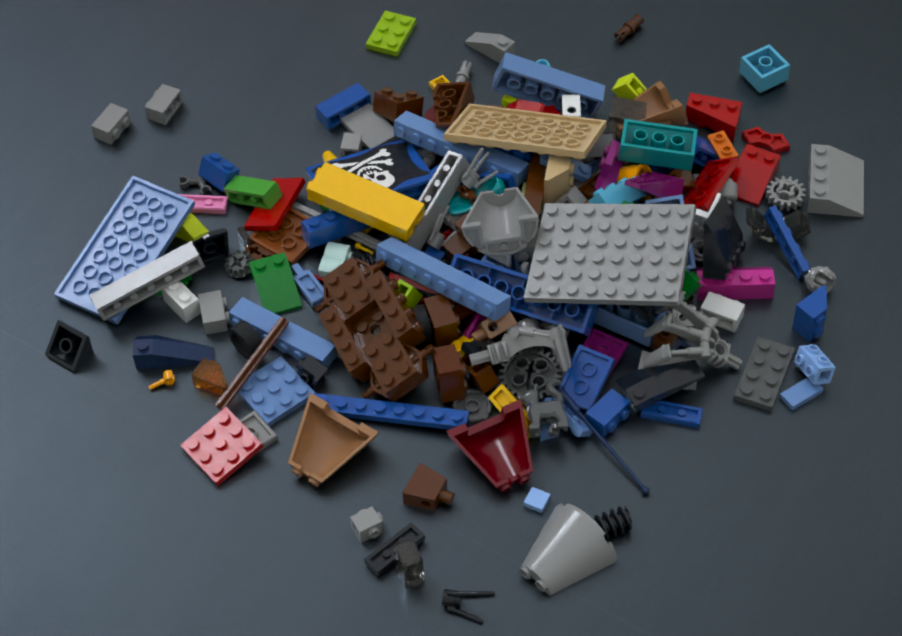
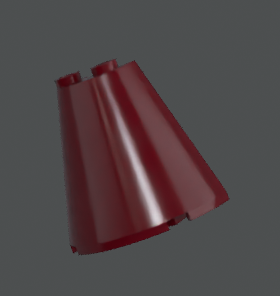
M521 400L503 406L501 414L467 428L464 423L447 431L450 439L497 489H500L501 493L510 490L512 485L517 483L521 485L530 481L529 476L533 473V466Z

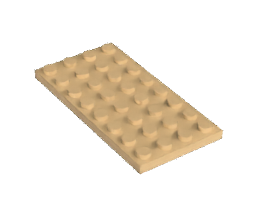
M469 103L446 130L444 140L451 141L452 143H468L471 146L483 145L487 148L499 147L504 150L514 149L521 152H537L540 155L552 154L557 157L568 156L574 159H585L607 127V120Z

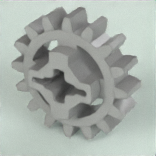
M782 176L780 180L776 177L774 181H769V185L766 187L765 198L768 199V204L773 203V206L780 207V211L783 208H786L787 211H790V208L796 210L797 205L801 207L802 203L805 202L806 189L803 188V183L798 184V179L793 181L791 176L788 179Z

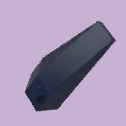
M159 335L137 336L133 341V359L136 369L213 365L214 347Z

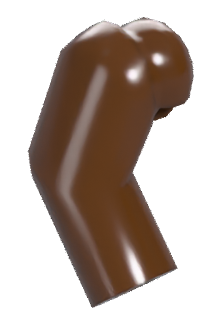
M460 185L457 188L458 195L463 199L469 200L473 205L478 197L476 192L465 185Z

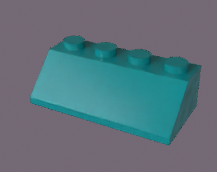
M624 119L618 160L692 171L698 129Z

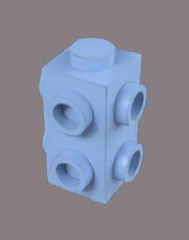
M817 345L799 346L794 362L813 385L831 383L836 367L829 358L826 357Z

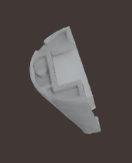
M518 187L506 188L502 194H495L493 190L479 193L461 228L469 244L480 249L482 253L493 256H506L524 249L527 243L535 237L538 229V214Z
M560 503L551 512L519 571L524 578L534 579L536 587L551 596L615 563L617 556L611 542L607 543L603 536L606 533L595 520L574 505L567 503L563 506Z

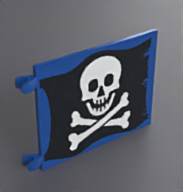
M404 139L327 161L329 164L398 193L428 184L439 166L437 165L430 171L414 149L422 147ZM324 163L305 168L311 181L315 178L317 169L321 168Z

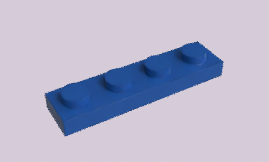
M776 205L769 207L764 217L797 279L804 278L810 270L809 263L804 259L799 244L795 242L792 236L791 229L784 222L782 213L777 209Z

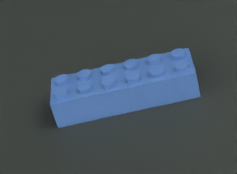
M505 52L494 74L491 90L521 100L543 103L545 106L554 105L560 113H562V95H580L581 117L593 119L603 102L606 85ZM569 108L568 112L574 113V108Z

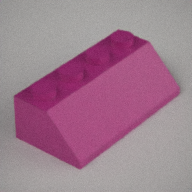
M733 267L732 273H729L726 280L703 278V268H696L694 270L701 278L699 282L703 285L696 291L697 300H705L709 291L729 299L773 298L775 278L771 267Z

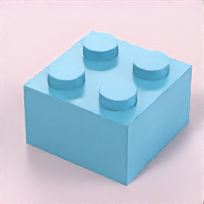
M768 44L741 57L739 72L761 93L787 81L790 64Z

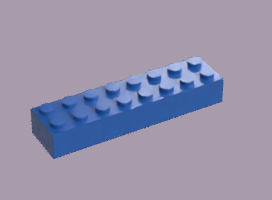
M454 254L451 263L452 267L511 296V313L533 318L549 325L554 324L555 327L558 326L557 324H562L565 330L587 337L590 336L600 304L525 302L524 294L529 275L461 254Z

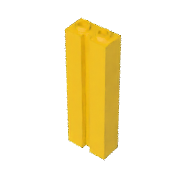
M327 162L317 169L315 178L309 181L306 187L308 200L408 242L415 226H418L425 213L424 203Z

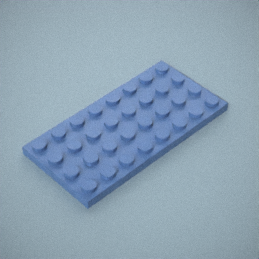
M132 176L55 291V297L101 317L90 294L162 257L194 208L195 202ZM128 308L107 320L118 325Z

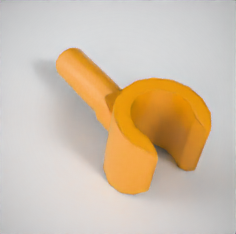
M172 370L164 371L163 379L149 385V389L152 390L163 384L173 385L175 376Z

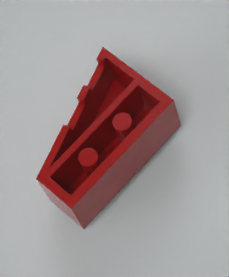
M690 92L686 104V115L689 122L702 128L708 127L714 130V133L724 130L729 140L734 142L741 117L742 102Z

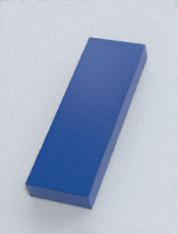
M660 400L641 410L640 417L700 428L703 408Z

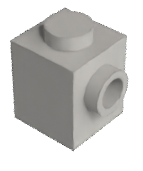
M372 506L362 509L350 517L351 527L361 543L370 538H376L383 533L382 524L384 519L381 513H376Z

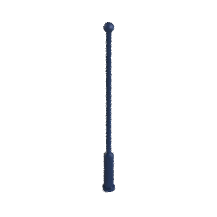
M558 387L556 390L563 394L564 402L566 403V405L572 410V412L575 415H579V417L585 422V424L591 429V431L597 436V438L603 443V445L609 450V452L615 457V459L621 464V466L627 471V473L640 486V488L642 489V493L645 495L649 494L650 489L641 483V481L635 476V474L629 469V467L623 462V460L617 455V453L611 448V446L604 440V438L586 419V417L581 413L580 407L568 395V393L564 390V387Z

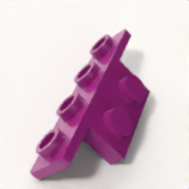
M612 140L610 145L605 147L603 152L605 158L602 157L598 166L601 170L594 187L595 191L600 188L605 190L611 183L616 184L619 170L623 161L618 160L620 142Z

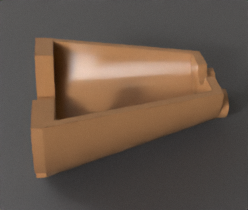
M661 81L652 85L609 116L612 121L610 127L616 133L619 140L622 138L624 119L652 123L671 120V125L680 127L688 124V118L683 105L678 99L671 100L666 86Z
M311 393L308 397L288 464L292 467L291 472L298 477L302 475L307 477L310 484L318 487L319 484L325 482L372 442L379 433L362 422L358 425L332 410L328 402Z

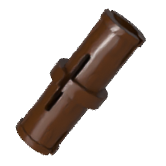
M636 14L629 22L626 21L621 29L614 33V38L621 35L617 41L622 42L629 34H633L638 26L644 23V18L637 21L641 15Z

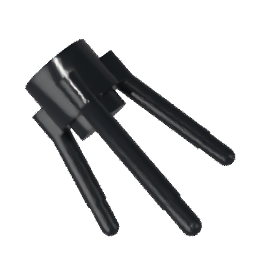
M444 589L442 606H447V611L455 612L478 623H483L482 619L456 608V606L461 605L462 596H494L495 592Z

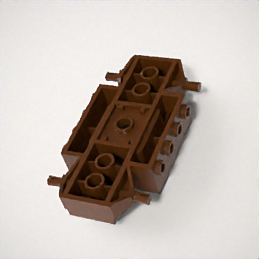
M351 257L322 278L324 282V300L314 308L320 313L318 316L352 378L358 379L362 383L370 379L371 386L361 393L362 397L367 399L373 394H379L389 401L395 402L429 378L426 356L435 351V348L432 344L420 351L414 348L426 339L423 334L424 328L419 321L415 320L416 314L410 306H407L408 300L402 292H399L400 286L394 278L390 279L380 270L386 266L385 261L381 258L374 265H370L358 258ZM380 327L379 333L374 335L375 328Z

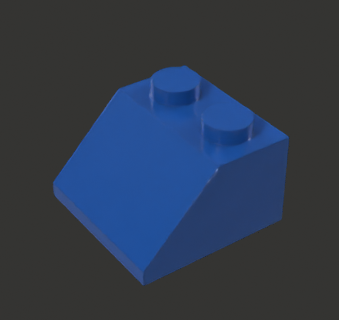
M822 285L796 305L792 329L808 342L814 338H819L824 331L823 327L827 312V288L825 285Z

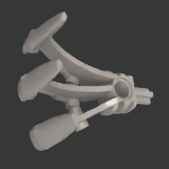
M681 292L679 306H659L655 310V314H660L673 308L684 315L696 328H687L671 323L672 314L664 315L662 319L651 325L644 332L645 338L661 331H666L691 341L697 347L670 350L669 343L662 345V347L653 351L644 359V367L649 368L669 361L671 358L688 357L703 360L716 368L727 364L736 370L739 369V365L742 364L741 359L729 353L731 344L720 339L719 331L715 328L718 324V319L715 317L709 318L684 303V294L686 292Z
M554 324L548 325L546 330L519 325L511 326L507 329V333L504 334L500 342L486 345L487 350L469 354L471 365L474 366L491 361L492 365L509 361L517 352L525 348L546 346L550 347L553 357H556V362L560 363V368H562L563 372L568 371V368H571V359L566 331L562 324H557L558 326L556 327Z

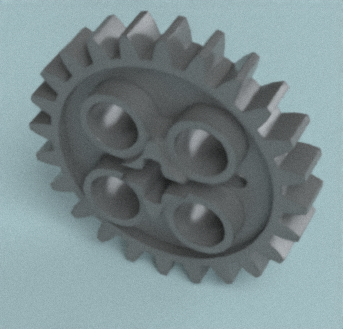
M536 347L532 351L526 348L525 352L519 351L509 361L501 363V369L499 370L500 385H505L517 400H519L521 394L527 391L532 362L534 364L530 389L534 388L535 383L541 385L538 386L540 402H543L544 397H550L546 390V385L550 380L559 379L562 382L560 363L556 362V357L551 358L550 352L544 355V349L536 352Z

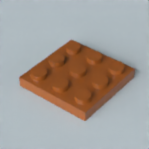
M290 208L277 231H255L248 237L249 243L258 244L275 255L285 252L289 265L292 266L310 249L302 238L301 221L309 219V217Z

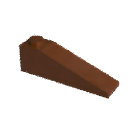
M470 82L436 84L432 94L436 128L450 127L468 104L474 103L475 97Z

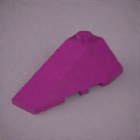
M658 172L642 173L641 176L637 175L636 178L626 180L624 185L657 199L681 195L684 179Z

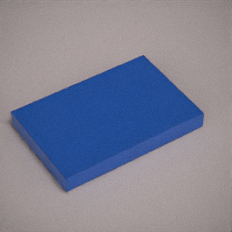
M579 345L572 358L571 368H568V371H566L560 386L564 387V390L580 409L587 412L596 404L616 360Z

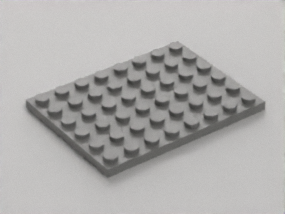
M545 203L525 289V302L679 306L696 213L695 204Z

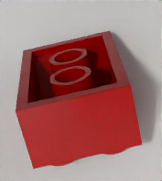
M749 144L746 145L731 176L733 182H736L738 186V200L759 207L766 194V187L769 185V181H773L779 171L781 155Z

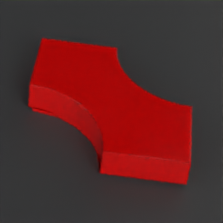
M760 127L742 131V137L749 145L762 147L776 154L790 150V144L782 133H767Z

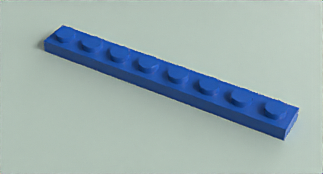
M315 393L317 397L328 402L332 410L346 418L450 430L464 423L467 426L470 413L467 410Z

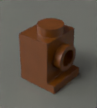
M661 331L653 336L651 348L657 350L662 345L669 343L670 350H672L679 339V335Z

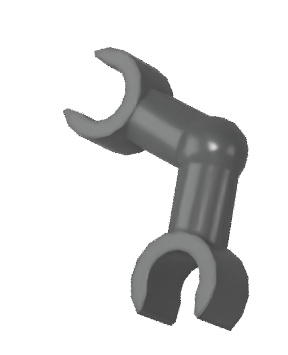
M179 177L180 182H185L179 183L181 189H187L190 185H198L201 195H204L206 191L212 195L211 187L206 185L202 177Z

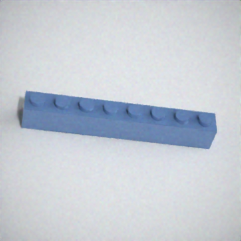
M405 111L394 120V136L445 157L449 150L463 155L467 162L471 164L480 148H483L484 150L477 163L487 151L490 154L477 172L493 173L497 170L499 173L512 174L516 187H519L528 178L530 163L483 145L471 146L468 143L445 141L444 133L448 128H436V123L409 111Z
M393 237L377 245L376 262L382 258L386 263V267L493 321L509 313L510 295Z

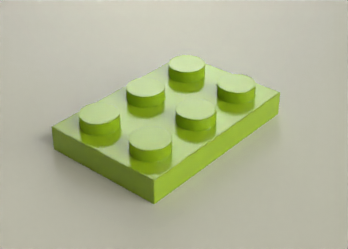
M385 10L366 42V49L397 57L416 25V18Z

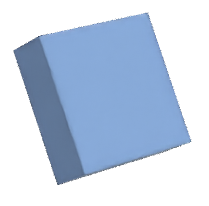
M532 487L523 502V506L543 513L551 498V494Z

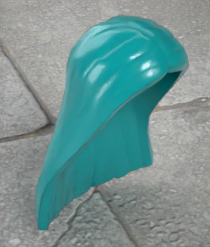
M494 177L481 184L478 189L475 187L472 189L478 196L480 192L492 190L495 194H502L506 188L501 179ZM456 191L448 204L450 206L448 211L451 216L468 213L473 205L469 200L461 198L458 195V191Z

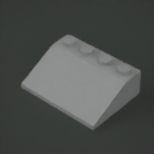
M811 144L807 213L863 217L864 160L830 145Z

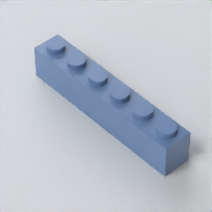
M244 297L229 311L232 326L239 321H245L253 327L262 341L279 318H281L279 315ZM290 321L287 328L273 345L282 353L293 356L297 361L305 360L310 355L327 368L337 358L336 347L333 343Z

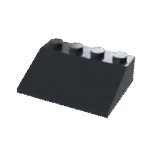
M721 197L704 223L703 278L726 280L729 273H732L733 267L736 266L737 260L741 258V253L745 251L746 241H743V233L726 197Z

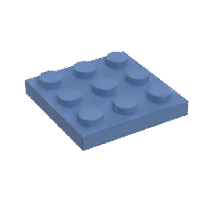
M280 356L253 373L237 395L252 411H256L270 427L306 404L311 393L315 395V392Z

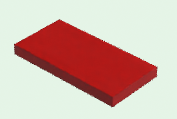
M734 156L708 161L694 182L696 187L690 190L683 199L684 204H695L696 208L702 211L709 210L717 193H720L737 166L738 158Z
M273 178L272 181L277 182L283 196L270 210L255 207L244 224L245 230L277 231L305 185V179Z

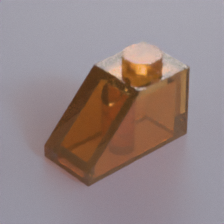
M203 358L191 375L194 387L219 397L228 388L221 365L214 360Z

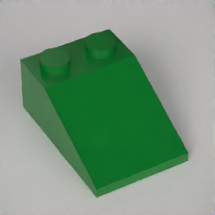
M285 252L249 262L251 278L263 308L277 315L302 308Z

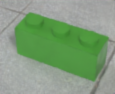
M235 175L223 188L230 203L269 210L283 196L276 181Z

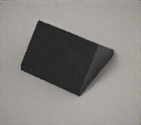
M57 320L45 355L75 372L94 353L90 338L65 322Z

